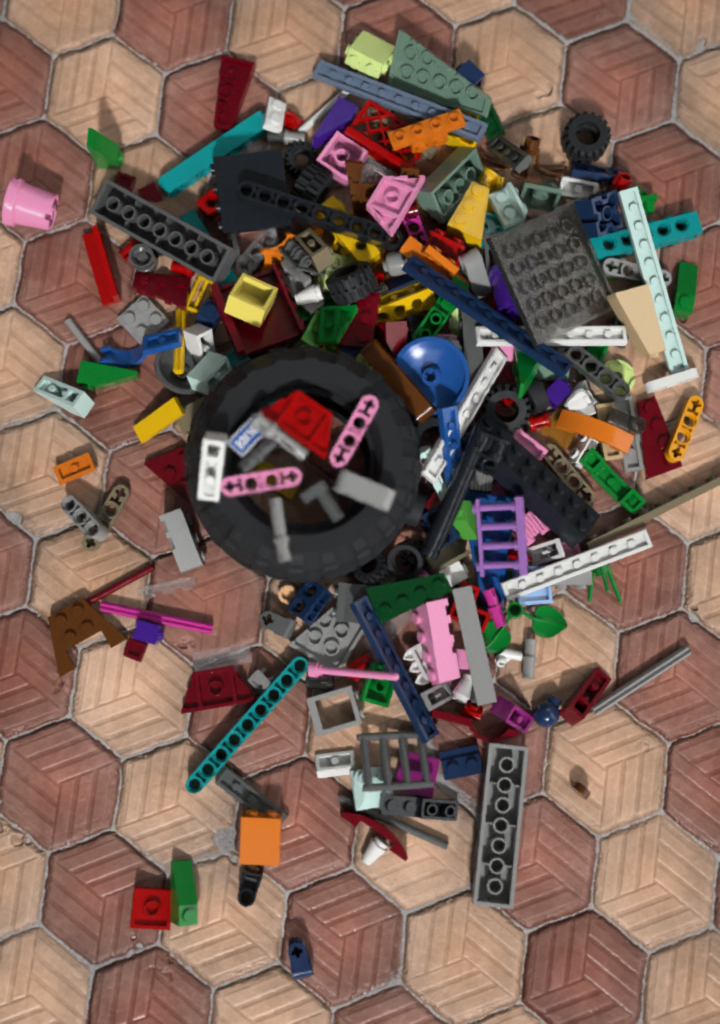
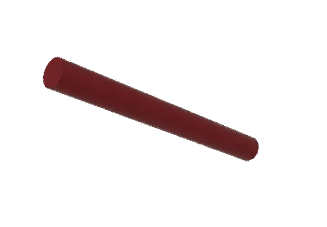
M150 564L85 600L92 605L155 571V569Z

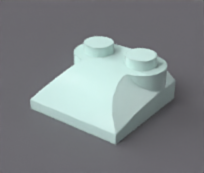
M382 766L372 767V782L384 783ZM363 769L349 771L355 811L377 808L380 803V794H393L392 790L363 792L362 787L365 784Z

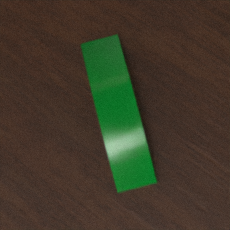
M592 447L579 460L580 464L610 497L626 511L634 515L646 500L634 488H630Z

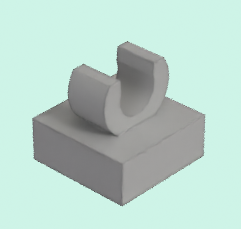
M266 668L261 669V671L258 669L247 680L260 694L270 686L274 678L273 675L269 678L264 676L263 673L267 670Z

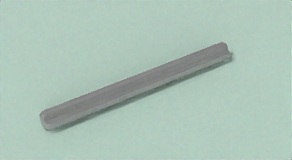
M687 646L679 648L596 702L591 708L593 713L599 715L691 655L690 649Z

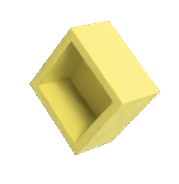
M242 273L228 296L224 312L260 328L274 304L278 288Z

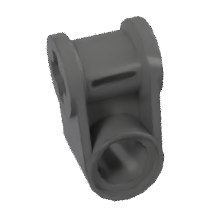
M265 611L259 617V623L262 627L290 640L297 625L296 621L271 611ZM268 614L272 615L271 619L273 620V623H268V625H265V620H263V617H267Z

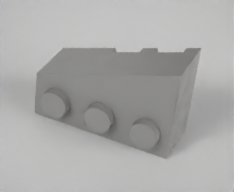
M179 508L160 515V522L163 521L166 529L165 534L167 539L169 538L180 573L184 574L205 566L203 561L206 560L203 550L198 548L197 543L200 541L197 532L192 531L191 525H193V520L190 513L186 514L184 510Z

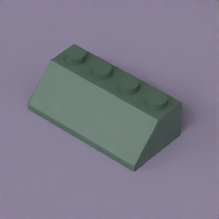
M459 146L425 180L417 194L420 206L440 224H444L454 214L472 181L478 183L484 168L476 148Z

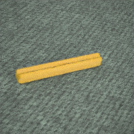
M177 308L175 313V328H180L182 331V347L175 348L173 353V371L176 375L184 373L185 360L183 330L186 329L187 312L180 308Z

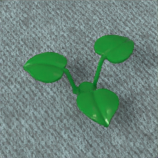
M508 570L507 580L512 579V572ZM513 600L509 601L507 625L511 619L516 620L524 615L534 620L533 630L542 638L554 637L567 628V622L564 617L550 606L538 607L535 611V617L526 613V611H523L520 603L513 602ZM493 621L488 622L485 631L482 632L486 654L498 653L508 647L511 641V634L504 630L507 625L495 628Z

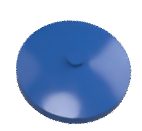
M430 336L416 339L408 343L395 359L435 406L436 410L441 407L457 405L468 389L470 370L466 357L455 344L444 338Z

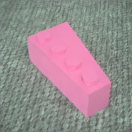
M448 598L427 602L412 610V621L417 628V639L421 643L422 658L426 662L428 669L427 677L431 681L432 686L460 678L457 654L455 651H452L455 642L454 635L449 632L448 627L449 623H451V617L446 614L445 606L449 605Z

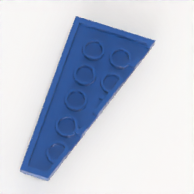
M469 491L464 498V501H475L477 497H481V504L504 503L515 500L514 496ZM512 510L483 511L482 523L513 522L514 512ZM512 529L483 531L484 542L511 541ZM469 540L478 588H481L479 595L482 609L487 610L488 608L482 591L494 587L499 604L501 603L503 606L501 608L503 612L505 596L500 583L507 581L508 568L486 569L485 576L480 577V572L476 570V560H479L478 540ZM510 549L484 550L485 562L509 561Z

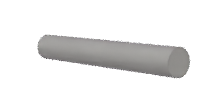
M71 318L66 319L65 324L95 363L100 364V355Z

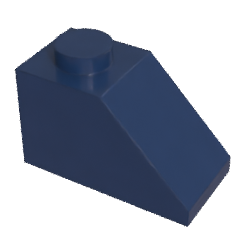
M206 298L197 315L195 324L199 323L211 328L214 335L221 322V317L214 301Z

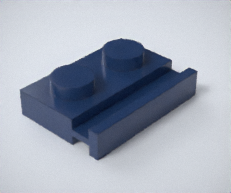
M477 744L439 752L445 781L483 773Z

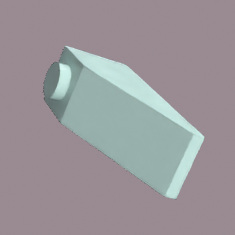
M43 375L33 390L68 412L84 419L95 404L84 391Z

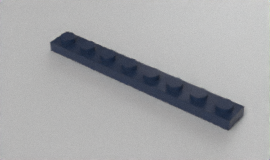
M367 595L362 596L349 605L384 672L399 674L398 680L389 681L422 744L429 742L439 732Z

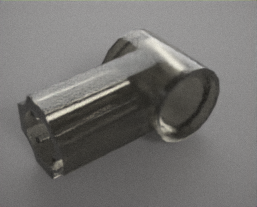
M614 408L610 409L605 419L606 423L616 426L633 436L642 433L646 429V421L642 417H634ZM632 423L637 425V431L633 429Z

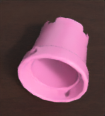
M14 176L6 188L2 205V223L6 226L15 227L16 225L50 231L56 220V205H59V195L30 185L24 179Z

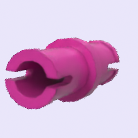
M495 588L482 591L488 605L487 610L491 613L495 628L507 625L501 609L503 606L501 603L499 604Z

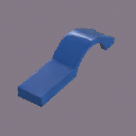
M180 328L143 336L142 344L131 350H119L110 345L100 347L101 353H105V358L99 359L100 364L117 367L138 365L147 355L182 347V331Z

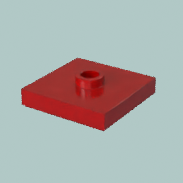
M134 886L129 928L170 930L171 888Z

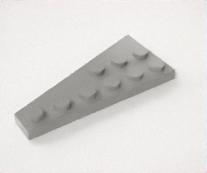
M387 570L388 576L384 575L385 580H379V585L394 583L397 577ZM332 607L312 626L293 640L289 646L312 660L320 662L325 667L343 668L364 632L359 623L336 622V618L332 617Z

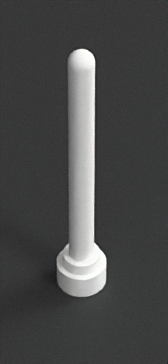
M361 71L356 72L359 75L367 77V75ZM340 91L299 127L297 132L303 133L308 131L331 110L339 96L345 98L350 93Z

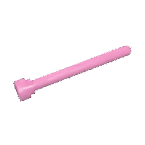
M312 661L308 666L309 677L315 678L326 674L393 681L399 679V674L394 672L325 667L320 662Z

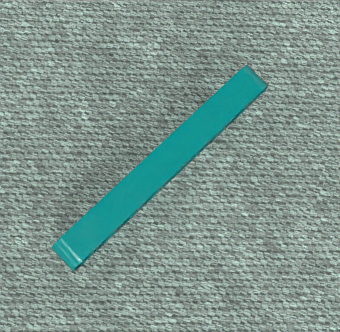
M296 657L199 765L186 781L185 786L188 792L192 794L199 793L307 672L309 662L306 658ZM297 660L305 662L306 666L303 671L296 670L295 662ZM286 674L292 677V683L289 686L282 683V677ZM276 689L279 692L277 700L270 699V690ZM258 704H263L266 707L264 715H259L256 712ZM245 719H250L253 722L252 729L244 728L243 721ZM232 734H237L240 737L239 744L231 743L230 736ZM218 749L226 751L227 757L225 759H220L217 756ZM205 764L213 766L212 774H207L204 771ZM191 780H199L200 788L194 789L191 786Z

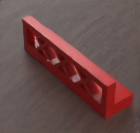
M97 225L91 226L93 232L84 234L82 237L103 307L122 301L102 232Z

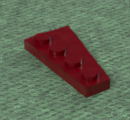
M221 54L219 87H217L218 98L215 106L213 126L217 130L228 132L236 125L256 69L255 62Z
M655 396L635 403L638 427L640 428V443L643 451L642 458L645 466V480L682 467L681 461L670 463L665 458V449L671 436ZM675 449V450L672 451V452L674 453V457L677 456V455L675 454V452H676V449Z

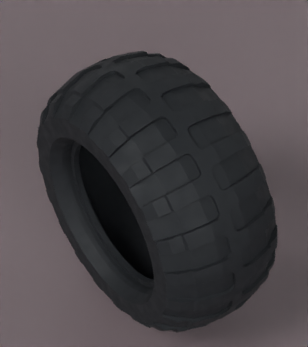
M304 346V348L292 349L281 347L268 350V353L252 360L246 359L240 362L232 372L227 374L222 380H218L211 387L207 397L202 402L200 408L196 410L191 421V428L184 450L187 492L201 525L211 539L227 555L242 566L273 579L294 582H316L354 571L380 554L397 536L414 507L421 478L422 464L420 462L418 432L416 427L413 426L406 410L407 406L400 395L395 394L392 388L384 381L385 378L380 373L355 361L354 357L346 353L339 352L337 354L321 350L317 346ZM299 390L333 414L332 416L347 426L361 399L366 395L376 397L379 403L378 409L363 434L359 445L364 456L365 479L396 492L389 512L355 500L342 512L344 517L335 523L331 519L314 524L286 522L287 535L290 537L289 549L292 560L278 562L277 548L273 541L275 535L272 516L259 508L248 494L227 497L220 489L219 501L197 499L203 439L206 432L228 434V442L255 413H258L255 407L258 401H265L269 404L279 398L285 399L290 394ZM373 401L364 402L366 407L363 414L366 415L369 408H375L372 405ZM357 417L353 420V424L356 428H362L365 426V421ZM228 444L226 446L222 480L227 477L240 475L238 464L240 463L241 456ZM241 479L237 480L239 483L237 485L227 482V486H224V489H228L229 492H233V488L239 487V491H244Z

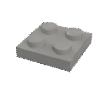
M144 295L116 318L140 345L143 342V336L159 333L170 324V321Z

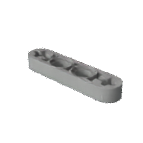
M608 258L600 265V271L604 276L643 285L637 263ZM610 263L611 267L617 268L619 266L618 270L612 269L609 271V268L606 267V265ZM625 266L631 269L630 276H626L623 273ZM661 269L663 279H665V286H668L672 281V276L668 271Z

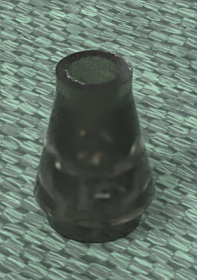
M323 674L318 676V678L306 677L307 689L329 692L335 688L334 675Z

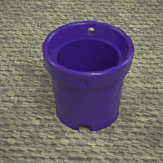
M510 259L498 262L490 267L487 275L493 289L496 311L510 321L519 320V315L525 314V318L533 315L535 311V282L538 276L536 265L531 261L523 259Z

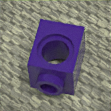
M559 377L546 390L550 407L553 410L573 391L570 388L571 385L565 379H560Z
M137 620L132 639L158 645V642H162L164 636L163 626Z

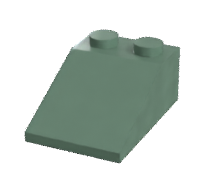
M522 181L519 198L529 209L553 213L563 189L554 182L533 184L528 181Z

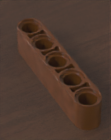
M374 338L360 350L365 360L385 378L384 381L392 388L395 394L400 395L407 409L420 423L425 422L437 411L435 406L377 339Z

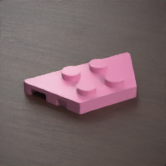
M408 175L398 177L383 176L367 202L366 210L391 237L394 236L422 188L425 176L419 175V178H408Z

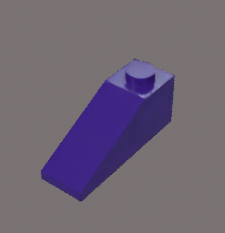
M339 96L314 134L312 148L316 149L329 142L336 131L344 134L346 128L357 117L359 106Z

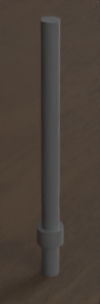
M341 794L338 802L351 807L355 811L354 800ZM373 808L355 811L365 813L445 850L448 847L449 842L389 815L378 814L379 811Z

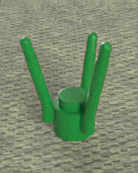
M606 564L593 569L592 585H589L588 601H592L594 574H596V577H602L606 593H609L607 576L609 577L617 600L621 603L622 600L610 565Z

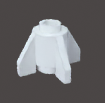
M586 380L576 385L569 396L566 397L564 405L566 410L591 416L596 413L594 406L599 404V402L593 398V395L588 390L589 387Z

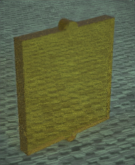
M558 406L550 417L551 427H544L540 434L551 440L552 444L555 443L564 450H567L577 433L572 434L555 427L563 409Z

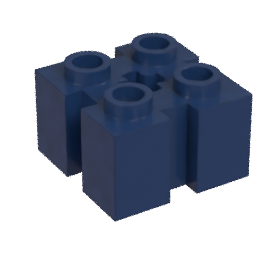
M617 189L599 191L589 195L590 197L574 201L577 216H581L582 222L579 223L582 239L600 237L608 234V231H615L623 227L621 212H617L616 205H619Z

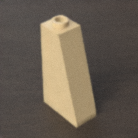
M649 284L606 296L621 325L625 326L626 333L639 356H648V359L660 356L659 352L665 351L666 348Z

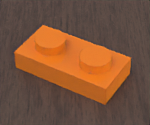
M89 452L53 467L60 485L97 471Z

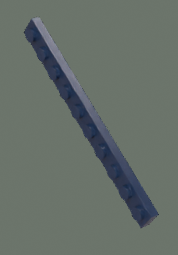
M412 255L404 264L402 271L560 378L563 379L573 365V362L416 256Z

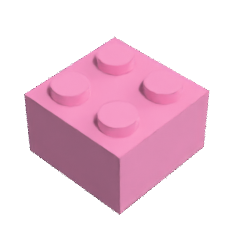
M336 131L316 159V165L332 175L335 182L347 189L349 184L345 160L362 161L365 165L368 160V151L339 131Z

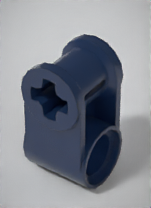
M293 938L288 945V955L295 981L313 976L314 973L304 940ZM298 946L300 952H296V950H294V947Z

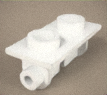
M579 435L578 442L570 451L567 460L570 463H575L577 468L582 469L583 466L579 460L587 453V449L590 450L592 447L595 449L599 442Z

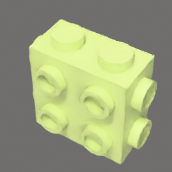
M363 30L359 36L356 35L354 37L352 45L349 44L345 50V55H347L345 64L378 80L382 74H386L389 65L391 66L395 46Z

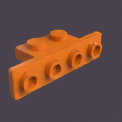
M456 109L388 132V137L394 151L410 146L412 154L416 152L421 153L426 151L427 148L442 146L445 142H448L449 132L464 128L466 123L461 110Z
M409 236L399 249V252L408 259L414 255L451 280L455 275L469 285V281L457 273L459 270L456 266L457 263L449 257L445 258L438 247L434 245L425 247L414 237Z

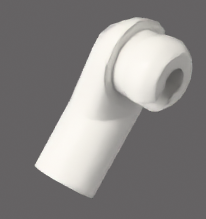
M504 649L496 655L495 663L498 667H504L511 659L521 661L523 652Z

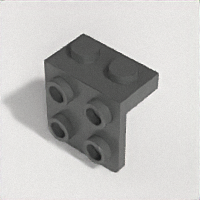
M339 582V586H335L334 598H338L337 606L333 605L332 617L336 618V622L359 623L349 604L367 595L371 603L365 588L373 586Z

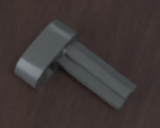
M323 479L299 496L305 504L317 497L333 523H335L344 515L327 491L329 487Z

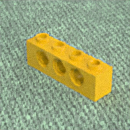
M334 196L321 204L347 213L344 203L340 199L337 200ZM316 213V216L325 218L324 214ZM333 220L335 225L340 226L343 224L342 220ZM358 225L351 226L354 231H361ZM329 231L354 262L368 261L371 266L380 259V247ZM359 244L366 246L363 250H359L356 247Z
M417 281L381 296L377 322L400 321L405 319L407 315L431 309L436 302L434 292Z

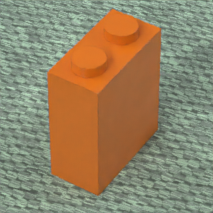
M248 809L243 811L240 829L239 864L279 866L281 861L283 813H278L276 810L258 812L256 809Z

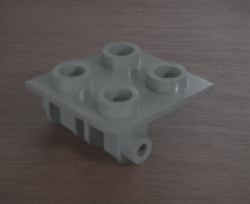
M289 239L284 249L278 248L283 254V258L293 265L292 268L300 273L305 271L314 276L317 274L326 275L323 271L319 273L311 265V257L295 240Z

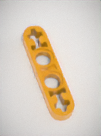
M691 396L683 404L664 453L666 460L670 463H676L685 456L704 406L703 400L699 396ZM693 401L695 402L694 405L696 406V408L692 409L693 404L691 403ZM685 416L690 418V426L684 423ZM679 432L684 435V442L678 440L677 434ZM675 449H676L675 454L677 455L676 457H674V453L672 452V451L675 450Z

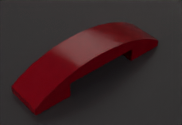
M342 810L340 816L355 827L362 821L392 842L389 846L391 852L404 861L408 859L400 840L383 823L360 812Z

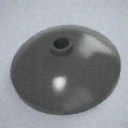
M186 344L184 373L180 374L181 376L174 374L173 371L174 349L159 352L154 362L155 373L159 381L169 390L179 394L197 393V391L192 390L186 377L197 365L186 348Z

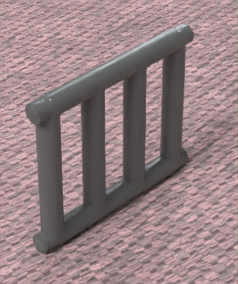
M416 730L356 735L357 741H360L365 782L362 787L363 792L434 787L433 780H430L425 743L422 744ZM417 738L422 780L411 781L406 739ZM398 739L403 775L402 782H392L387 740ZM379 740L384 783L372 782L368 741Z

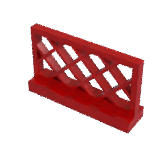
M370 99L365 103L352 124L344 131V135L366 149L369 156L398 174L400 173L401 165L414 167L423 153H413L414 158L409 163L403 159L402 154L411 152L410 148L403 151L388 150L387 144L390 143V140L385 139L384 131L397 130L410 124ZM369 107L375 109L377 116L367 117V109ZM389 118L392 120L393 125L383 127L381 119ZM379 120L380 128L370 130L368 122ZM366 122V131L360 132L355 129L358 123ZM381 132L383 140L374 141L371 134Z

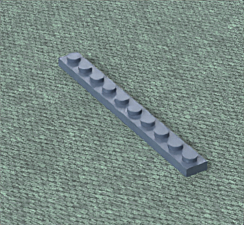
M322 60L319 61L312 75L316 81L363 99H370L376 104L420 121L453 111ZM462 114L466 126L451 133L480 143L488 128V124Z

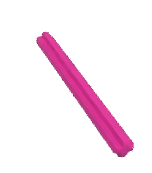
M101 601L99 610L102 612L211 634L213 630V624L125 605Z

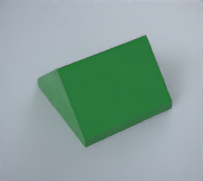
M370 662L368 670L384 672L380 664ZM365 678L359 700L388 708L394 689L389 680Z

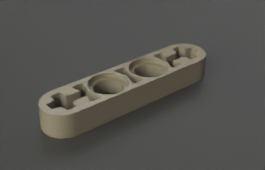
M546 444L545 448L548 450L553 449L552 455L554 458L559 456L560 459L552 464L551 461L554 459L550 455L548 457L545 455L543 458L544 462L574 492L583 485L584 489L581 491L584 494L588 493L590 495L588 497L590 501H584L590 505L595 499L592 489L554 444ZM560 462L566 465L567 469L564 473L558 472L556 469V465ZM569 478H577L578 486L571 487L568 484ZM579 491V492L577 493V495L582 498L583 495H582L581 492Z
M117 485L113 488L97 514V517L106 523L109 532L131 496L130 490L124 485ZM125 489V497L121 496L118 502H121L120 506L116 502L111 501L113 498L117 500L119 497L117 494L118 490L122 491ZM109 505L116 506V513L114 515L107 514L106 509ZM85 535L82 540V546L87 551L95 552L104 541L94 540L96 545L89 548L87 541L92 540V538Z

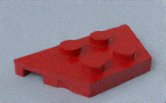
M298 390L287 398L275 402L270 407L260 410L263 412L262 415L271 422L275 421L279 429L324 460L326 459L333 415L327 409Z

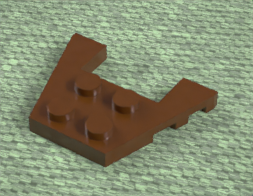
M345 160L353 214L361 218V216L370 214L366 210V204L379 183L361 181L364 166L362 161ZM401 165L399 176L408 175V178H414L419 173L418 167Z
M84 598L48 617L60 677L77 668L67 650L96 633L102 631L111 648L127 640L123 633L115 628L111 622L105 619Z

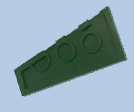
M445 573L365 588L381 624L453 591Z

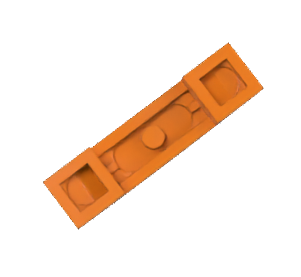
M562 409L555 426L569 433H577L609 445V448L628 454L634 439L632 434L616 426Z

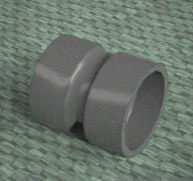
M141 243L131 248L129 259L136 270L143 273H153L158 266V259L153 250L148 245Z

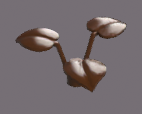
M527 135L524 145L521 144L520 149L529 154L532 159L535 156L536 164H534L533 168L540 171L542 175L562 178L567 165L539 164V145L541 139L536 136ZM482 151L480 152V160L485 167L498 171H504L505 168L510 169L509 166L498 158L489 156ZM529 166L520 174L513 169L510 173L513 178L520 181H528L533 184H540L542 181V177L538 173L529 172Z

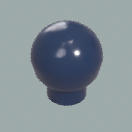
M547 695L546 699L538 702L533 709L535 722L542 727L554 726L559 720V707L562 702L554 696Z

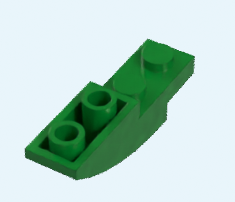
M455 275L451 279V281L466 291L470 287ZM439 296L411 338L416 340L422 337H435L455 309V306Z

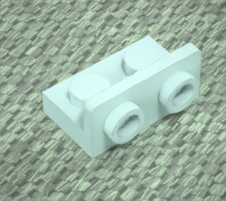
M511 181L506 184L504 189L489 194L488 200L503 229L525 221L528 212L527 206L520 200L518 189L513 187Z

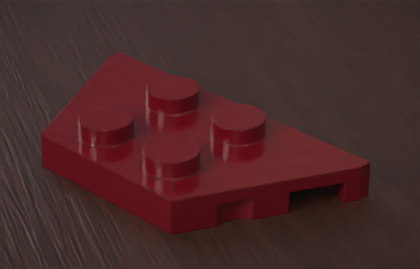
M183 447L144 463L145 466L192 505L186 487L185 449Z
M233 666L193 672L181 714L255 702L256 698Z

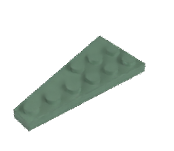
M399 29L387 85L432 102L488 118L492 98L405 31Z

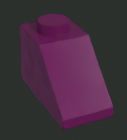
M500 695L497 697V702H494L489 710L490 713L523 734H526L534 720L532 715Z

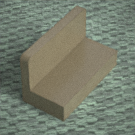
M456 540L440 550L441 553L438 559L426 556L425 562L432 575H435L455 562L464 559L471 552L470 550L464 552Z

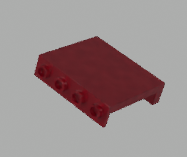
M272 263V269L252 275V277L278 288L274 304L260 328L224 312L228 296L237 281L220 287L217 282L210 285V294L238 359L294 340L303 335V329L305 328L303 319L301 317L298 318L296 303L294 301L291 302L289 287L287 284H283L282 271L280 268H276L275 263Z

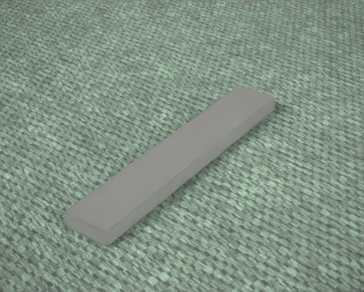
M472 586L452 589L477 706L497 702Z

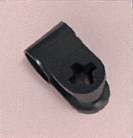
M247 865L244 866L237 898L240 905L248 907L254 903L262 881L263 869L258 871L248 868ZM243 892H250L252 899L245 901L242 898Z

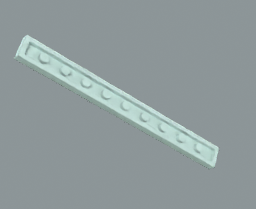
M638 187L619 191L617 193L642 282L643 285L649 284L666 348L662 352L668 373L672 375L689 370Z

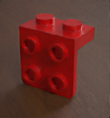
M437 228L435 231L430 230V238L426 246L434 245L442 251L441 254L445 258L453 259L458 267L460 264L458 256L464 254L467 249L464 246L465 241L454 236L450 239L447 237L448 233Z

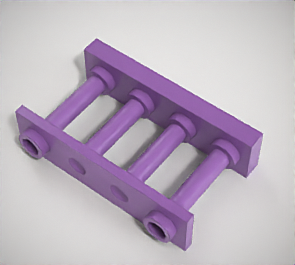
M524 494L516 495L515 500L504 503L481 504V497H477L475 502H472V512L476 514L479 560H476V570L480 572V577L485 576L486 569L516 568V570H519L520 575H528ZM512 510V512H516V519L513 522L482 523L483 511ZM511 529L517 531V539H514V541L484 542L483 531ZM514 549L518 551L519 558L509 561L485 562L484 550Z

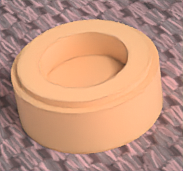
M284 585L278 591L280 601L285 604H290L291 600L297 595V590L292 585Z

